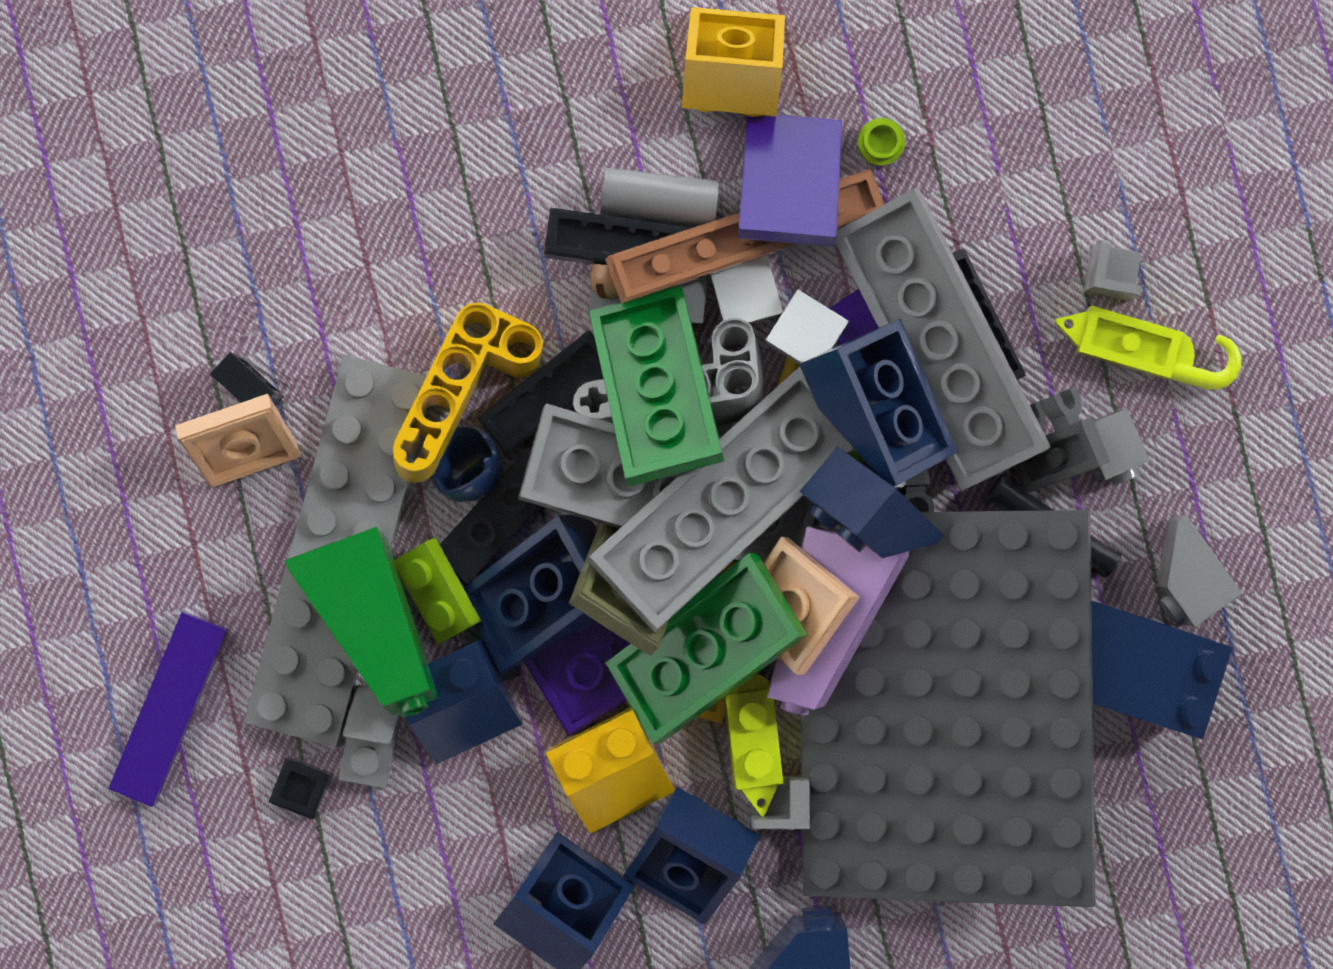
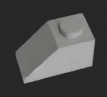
M1175 515L1169 519L1157 587L1164 598L1159 600V602L1174 623L1177 624L1182 621L1184 625L1196 627L1243 593L1188 516Z

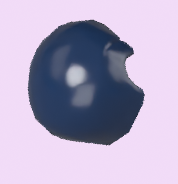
M475 425L457 427L435 470V475L431 476V480L438 491L448 500L454 502L477 500L495 487L502 470L501 454L485 431Z

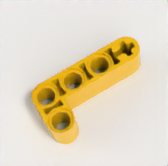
M479 302L470 303L460 310L393 445L394 466L401 478L408 482L418 483L432 476L487 365L518 378L527 377L536 371L541 360L543 342L541 334L535 327ZM472 323H480L485 325L490 332L482 338H473L466 334L464 330ZM521 342L530 346L533 353L526 358H518L510 354L508 348L514 343ZM452 364H461L470 373L463 379L453 380L447 377L443 371ZM439 405L447 409L449 415L441 422H432L424 417L423 412L430 406ZM421 434L426 438L423 443V458H417L414 463H408L407 453L413 454L420 443Z

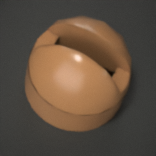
M592 264L590 279L591 288L595 294L601 299L609 298L613 300L619 298L608 266Z

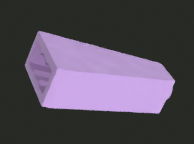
M818 526L806 527L802 549L860 596V598L805 675L795 674L778 658L776 659L768 698L782 701L780 707L782 710L801 715H809L810 709L815 710L826 705L907 561L909 551L881 558L865 546L859 553L837 535L839 531H830L827 528Z

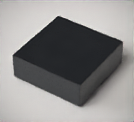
M288 756L285 758L268 803L313 820L316 817L332 773Z

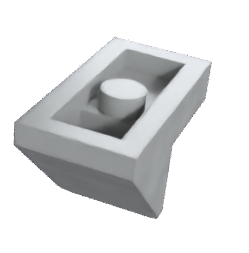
M358 685L343 732V736L347 738L338 780L386 789L388 787L401 717L399 713L392 715L387 711L369 686Z

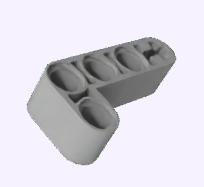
M730 318L718 324L713 331L712 350L714 363L702 365L716 424L740 421L765 398L762 358L753 328L743 319ZM745 345V347L739 351H728L733 346ZM604 379L585 383L578 388L573 398L575 412L613 423ZM742 386L750 387L742 394H732L736 388Z

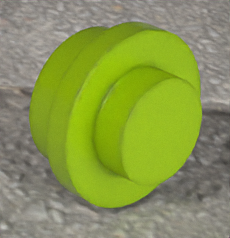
M873 119L863 126L858 135V150L863 159L872 165H890L897 161L904 151V132L896 122L890 119Z

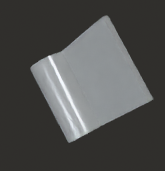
M606 167L600 215L694 228L715 221L719 181ZM708 276L679 285L682 286L686 297L692 325L702 326ZM591 288L589 311L621 301L619 298L613 300L609 298L601 299Z

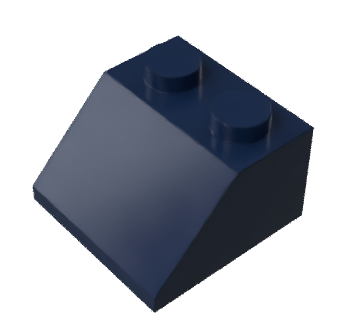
M839 447L834 449L799 491L814 505L809 513L830 531L836 524L839 525L841 529L837 535L859 553L866 546L879 557L886 558L937 544L944 537L896 488Z
M482 638L428 663L439 698L427 702L428 708L425 711L405 717L409 727L436 764L524 724Z
M676 787L659 812L623 877L705 925L740 879L760 835L745 827L741 822L731 819L704 803L700 798Z
M557 831L519 884L493 925L556 969H582L594 955L635 886Z
M830 906L803 908V915L792 916L749 969H851L847 927L840 912H831Z

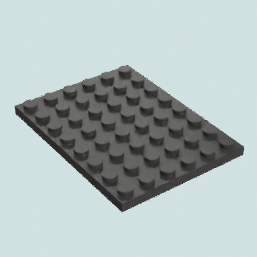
M1090 510L921 512L944 537L937 544L909 551L907 561L824 707L815 710L810 709L809 715H801L802 777H808L810 789V829H803V896L1094 907L1096 896ZM814 518L813 526L826 528ZM836 524L832 530L840 531L841 527Z

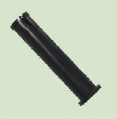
M1006 472L1000 474L983 501L985 505L988 506L992 503L1003 511H1055L1007 479L1009 474ZM1091 535V569L1099 573L1101 577L1107 578L1119 563L1122 553Z

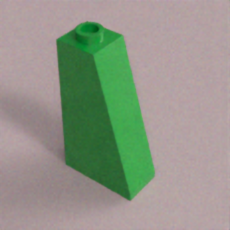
M377 526L285 560L291 575L378 701L392 715L399 713L400 717H409L425 711L428 708L427 702L439 698L388 540Z

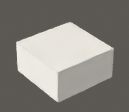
M768 256L709 275L722 321L730 318H740L749 324H754L782 315L783 310Z
M797 289L768 335L765 344L800 364L832 349L849 321Z

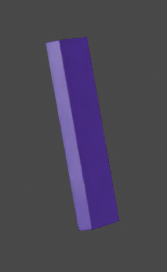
M181 612L109 785V790L151 807L157 804L229 629L188 612Z

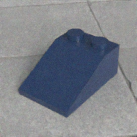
M901 319L861 334L799 364L818 409L871 468L893 487L958 453Z
M574 515L556 516L463 587L481 619V622L475 624L501 674L511 671L597 622L569 604L597 531L593 521Z
M1092 601L1093 704L1203 739L1233 647Z

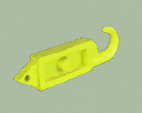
M1090 306L1086 312L1054 320V324L1077 347L1076 353L1166 380L1171 379L1204 390H1219L1229 386L1238 377L1241 370L1242 356L1239 348L1231 339L1222 335H1217L1215 341L1226 350L1228 364L1220 372H1211L1193 366L1195 357L1194 345L1190 337L1181 331L1096 306ZM1066 320L1072 324L1070 329H1067L1064 325Z
M755 674L725 696L723 700L734 788L741 790L757 812L764 817L778 784H784L775 704L774 699L768 698L770 683L761 675ZM760 798H763L764 804L758 806L757 801Z

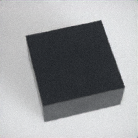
M229 352L210 373L240 403L268 394L276 406L285 397L242 356Z

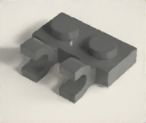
M1076 386L1030 404L1042 430L1045 427L1047 416L1051 420L1055 431L1045 435L1051 446L1049 449L1016 465L1028 493L1111 462L1093 418L1089 417L1081 421L1078 416L1082 409V402Z

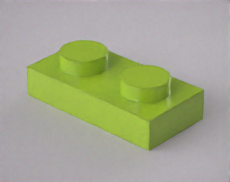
M436 537L394 560L400 577L438 645L481 622Z

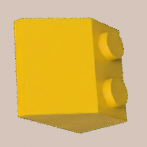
M691 7L682 108L696 109L704 113L721 111L742 113L750 117L762 115L777 117L783 67L785 15Z
M631 707L549 747L546 751V755L566 796L590 834L672 794L675 790L650 738Z

